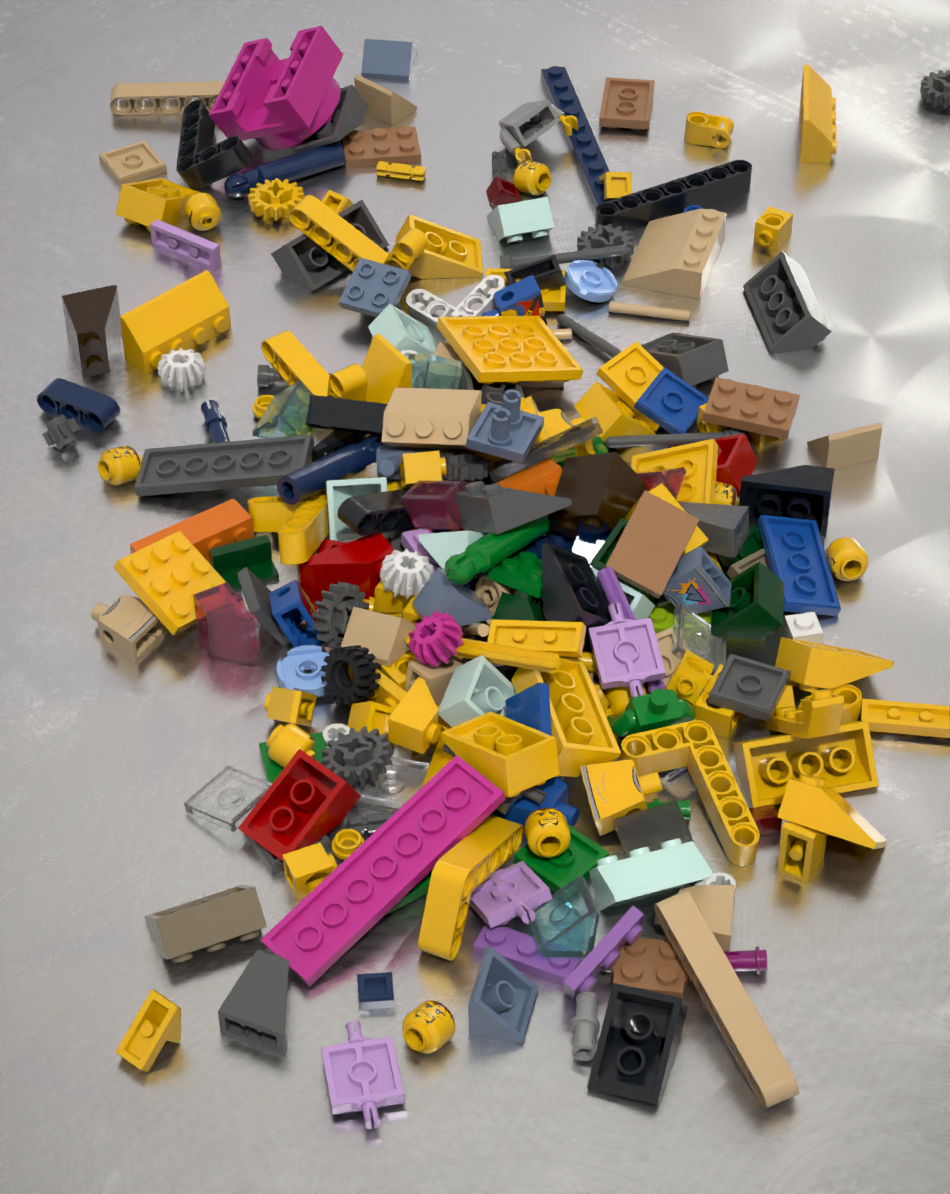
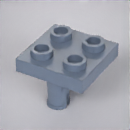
M360 258L339 300V305L341 308L376 318L389 304L402 311L399 301L411 279V274L404 269Z
M507 390L503 395V405L487 403L467 437L466 448L524 463L544 427V417L520 411L521 393L517 390Z

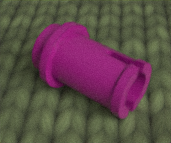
M756 946L755 950L724 951L735 972L757 971V975H761V971H768L767 951L759 950V946Z

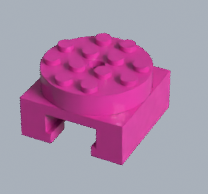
M323 26L298 31L290 47L292 52L289 58L279 60L271 49L272 43L268 38L243 44L209 113V116L227 138L239 136L242 141L255 139L261 147L277 151L301 145L306 138L315 133L322 125H326L331 121L332 113L341 100L340 85L334 78V74L343 57V53Z

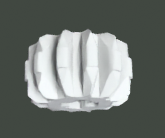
M182 347L178 351L170 349L169 354H163L161 361L158 362L159 366L157 369L160 381L164 387H169L170 391L180 389L183 392L184 389L193 390L194 386L202 385V380L205 378L206 373L205 364L201 354L194 353L193 349L187 351L183 350Z
M407 548L403 552L393 550L392 554L386 555L380 570V582L383 583L385 591H393L394 597L403 595L408 600L410 595L417 597L433 575V565L429 564L427 556L419 555V550L414 553L409 552Z

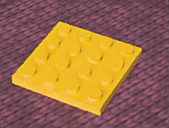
M539 315L438 317L437 328L479 383L508 382L515 384L519 381L542 383L551 380L568 382L569 380H581L582 367Z

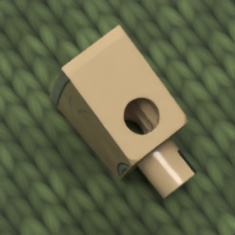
M129 595L120 596L110 607L99 602L93 607L91 612V618L98 623L100 641L133 664H136L169 631L140 598Z

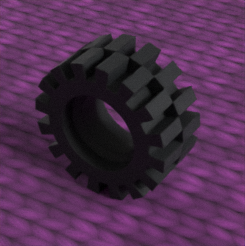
M360 645L339 647L329 652L330 656H325L323 661L327 665H323L321 671L326 672V676H322L321 680L322 682H327V686L323 688L325 692H331L329 698L336 700L337 704L347 705L366 702L376 694L373 690H378L380 684L376 683L375 680L381 679V673H376L375 669L380 667L378 663L372 662L376 657L373 653L368 654V648H361ZM349 665L354 674L353 685H351L348 679Z

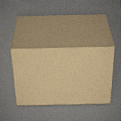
M356 74L354 78L355 89L368 105L366 114L393 126L416 111L417 106L395 92Z
M880 422L827 435L809 441L807 445L822 467L835 468V470L877 460L882 425Z
M353 607L341 647L360 645L361 648L366 647L369 649L368 654L373 653L376 657L372 662L390 666L410 650V647L405 642V638L408 637L409 631L415 630L416 627L415 624L399 617Z

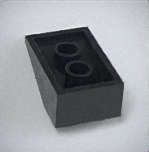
M802 465L743 476L741 478L739 506H749V527L756 525L758 528L757 521L760 515L816 520L820 536L826 537L835 468Z
M546 542L542 545L543 614L546 621L583 622L586 626L583 648L592 650L588 637V628L604 626L612 621L608 610L609 603L586 557Z
M613 983L587 1089L659 1105L684 1027L688 1010L684 999Z

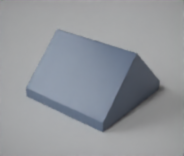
M365 39L361 76L410 80L417 55L413 42Z
M439 567L412 602L413 609L422 621L424 614L430 617L434 611L442 614L446 612L448 615H451L460 627L492 619L491 611L471 587L466 584L456 585L447 579L445 571Z
M490 946L484 950L468 1003L469 1035L520 1044L524 1040L538 986Z

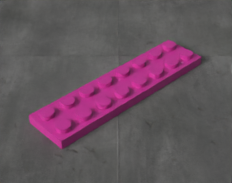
M456 755L260 940L262 945L271 954H278L284 959L289 960L290 971L310 987L434 868L436 862L463 838L467 837L506 799L504 792Z

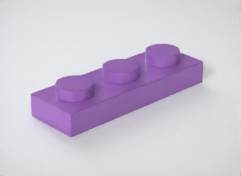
M633 905L564 980L563 992L573 1001L579 993L590 992L598 981L595 977L603 968L609 970L615 965L621 956L619 951L627 942L632 945L644 931L642 927L644 914Z
M485 924L473 944V954L483 957L485 948L490 946L519 971L563 986L564 980L583 959V954L504 926L490 928Z

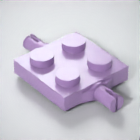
M614 603L608 606L612 621L604 626L588 628V637L601 688L603 690L624 686L629 687L632 698L644 695L643 683L665 679L666 674L651 618L640 620L624 619L621 604L616 603V606H614Z
M521 861L508 868L495 871L471 893L469 905L490 928L507 924L516 916H519L526 924H529V919L533 922L536 917L534 910L552 900L549 887Z
M354 1020V1032L352 1021H349L345 1025L348 1035L347 1041L339 1045L321 1047L332 1115L363 1111L365 1127L372 1129V1117L375 1129L381 1124L377 1108L405 1103V1093L393 1037L363 1038L360 1022Z

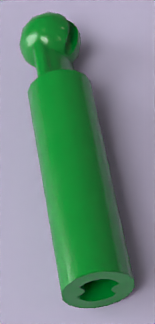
M547 515L498 535L487 533L469 544L464 552L452 555L445 562L444 571L447 579L456 585L466 584L471 581L474 575L486 572L499 564L502 560L513 555L548 531L549 519Z

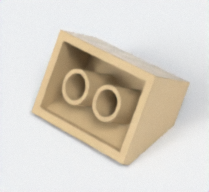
M395 388L384 411L382 442L392 447L472 450L466 448V441L480 417L482 391Z

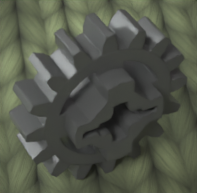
M939 70L938 74L930 72L929 76H924L923 81H921L920 92L921 98H926V103L934 102L935 107L941 105L943 109L949 108L950 70L945 71V73Z
M598 224L596 229L589 226L588 232L581 231V236L577 238V251L626 245L628 247V253L624 256L590 260L599 263L601 268L603 266H610L612 268L614 263L623 265L624 260L630 261L631 255H634V237L630 236V231L628 230L622 232L621 226L612 228V224L607 226Z
M442 449L440 450V458L445 457L447 471L446 476H442V481L447 482L448 485L472 483L475 479L482 480L484 477H488L489 460H485V457H476L475 453L466 450Z
M338 581V584H329V591L322 590L323 600L315 602L319 608L318 612L312 613V617L317 618V623L312 627L314 630L319 631L316 639L323 641V646L333 649L341 647L353 607L362 609L369 607V603L363 602L366 594L359 591V586Z
M364 726L360 732H355L354 728H350L348 735L340 732L338 733L339 739L337 741L329 740V748L322 750L324 757L321 759L322 765L344 779L351 787L354 782H359V785L362 787L365 786V780L367 779L373 782L377 781L376 774H386L385 766L392 765L393 763L391 759L393 751L390 742H388L387 735H380L379 730L376 728L370 733L367 727Z

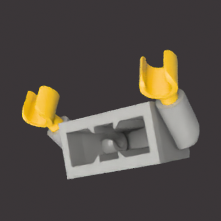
M549 100L525 103L499 121L501 127L500 140L508 151L515 155L519 165L525 160L533 161L530 151L522 149V147L527 146L560 122L563 124L564 134L571 136L572 128L578 130L577 118L572 115L565 117V113L551 104Z

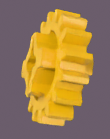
M275 178L272 182L267 179L265 184L257 183L256 188H251L250 194H248L250 211L255 212L257 217L264 215V220L272 217V219L278 221L282 217L288 219L289 212L305 196L303 188L298 187L296 182L289 184V179L281 182V180Z

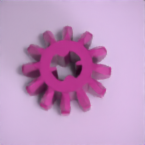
M434 611L430 617L424 614L423 621L414 623L416 629L408 634L410 637L408 646L415 657L426 666L430 664L436 668L441 662L448 664L449 657L458 655L456 649L464 644L461 638L464 634L462 628L446 612L442 614Z

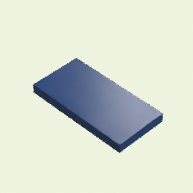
M760 515L757 524L769 569L784 582L783 611L797 613L815 612V614L838 616L841 606L816 520Z

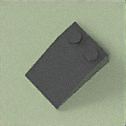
M353 85L340 88L341 100L332 113L331 121L326 125H322L315 133L306 138L301 145L295 147L297 153L337 142L363 123L368 105Z
M672 332L641 345L663 367L695 389L697 384L715 381L716 377L719 378L718 375L729 371L723 339Z
M483 481L469 483L465 486V490L455 493L463 529L494 535L572 505L571 499L503 488L500 484L484 485Z

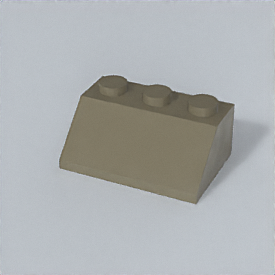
M239 885L144 916L161 957L167 960L172 959L173 963L193 958L192 952L205 948L206 952L226 947V940L238 937L239 941L259 936V929L267 927L256 888L246 885Z

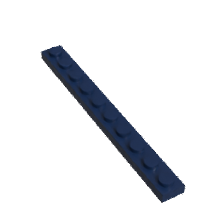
M565 66L541 69V79L551 103L564 112L565 117L572 115L577 118L578 130L572 128V135H565L596 209L599 204L610 201L604 200V182H599V176L610 172Z

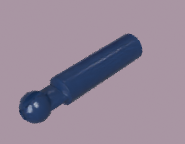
M338 141L256 166L255 169L246 172L234 173L227 177L224 189L231 198L239 199L250 194V189L256 188L257 183L265 184L267 179L270 182L275 180V178H278L281 182L289 179L290 183L343 166L345 164V154L341 144Z
M369 435L358 444H350L281 477L277 483L279 496L285 503L293 505L325 490L326 481L347 479L362 472L366 466L377 463V448L385 444L382 442V436Z

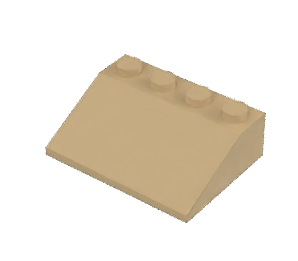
M701 208L649 221L623 278L622 285L701 299L725 240L727 213Z

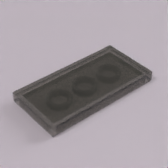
M593 417L534 444L524 463L503 458L490 464L489 474L493 483L604 433L597 417Z

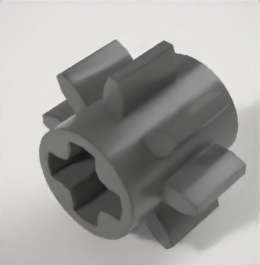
M62 414L45 423L48 430L42 435L48 446L56 444L59 450L78 440L75 432L79 431L80 428L74 418L67 420L65 415Z

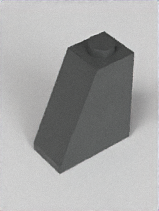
M678 502L687 513L700 519L697 526L709 539L703 546L705 551L732 558L737 556L749 536V506Z
M257 949L218 1010L221 1034L285 1056L288 1049L291 990L289 960L284 959L278 954H270Z

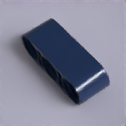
M56 378L37 396V403L44 412L55 417L64 414L67 420L74 418L79 426L94 432H102L120 414V407L113 398L62 378Z

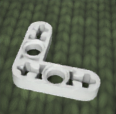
M499 275L487 276L457 307L424 289L412 290L406 296V303L412 315L438 329V317H432L435 311L444 310L445 313L441 317L481 316V313L495 308L493 295L495 292L505 288L506 285L504 279ZM475 303L483 304L478 310L472 311L469 309Z

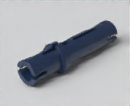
M209 400L210 409L206 401L203 402L201 412L205 419L204 427L206 432L210 434L213 443L230 442L226 430L227 422L225 417L221 415L217 401Z

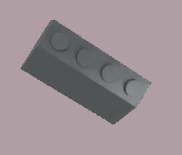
M363 200L338 213V215L382 249L389 246ZM305 234L271 253L283 275L309 292L316 290L349 270V268Z
M783 251L743 285L769 350L773 354L810 350L832 332L803 267Z

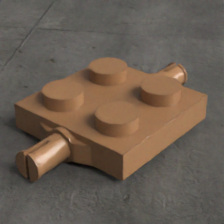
M639 937L632 945L627 942L619 951L621 956L615 965L609 970L605 968L601 970V972L611 973L613 983L683 998L684 989L687 987L688 981L692 982L672 944L667 940Z

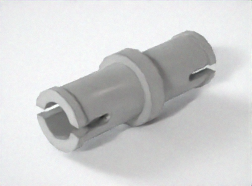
M592 992L579 993L575 1001L576 1015L571 1023V1030L574 1034L572 1055H575L574 1058L579 1061H590L595 1057L596 1053L595 1038L600 1029V1022L597 1019L599 999Z

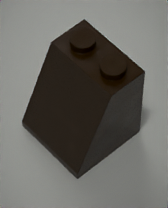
M111 285L63 295L62 302L67 339L82 378L110 373L122 334L117 286Z
M617 452L568 457L565 459L555 496L571 499L572 505L549 514V522L558 529L559 533L565 536L613 531L620 519L627 515L647 488V484Z

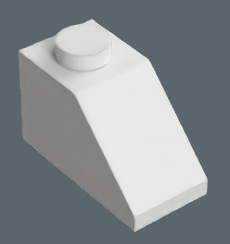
M815 612L783 616V625L777 630L780 639L785 637L820 644L823 642L824 633Z

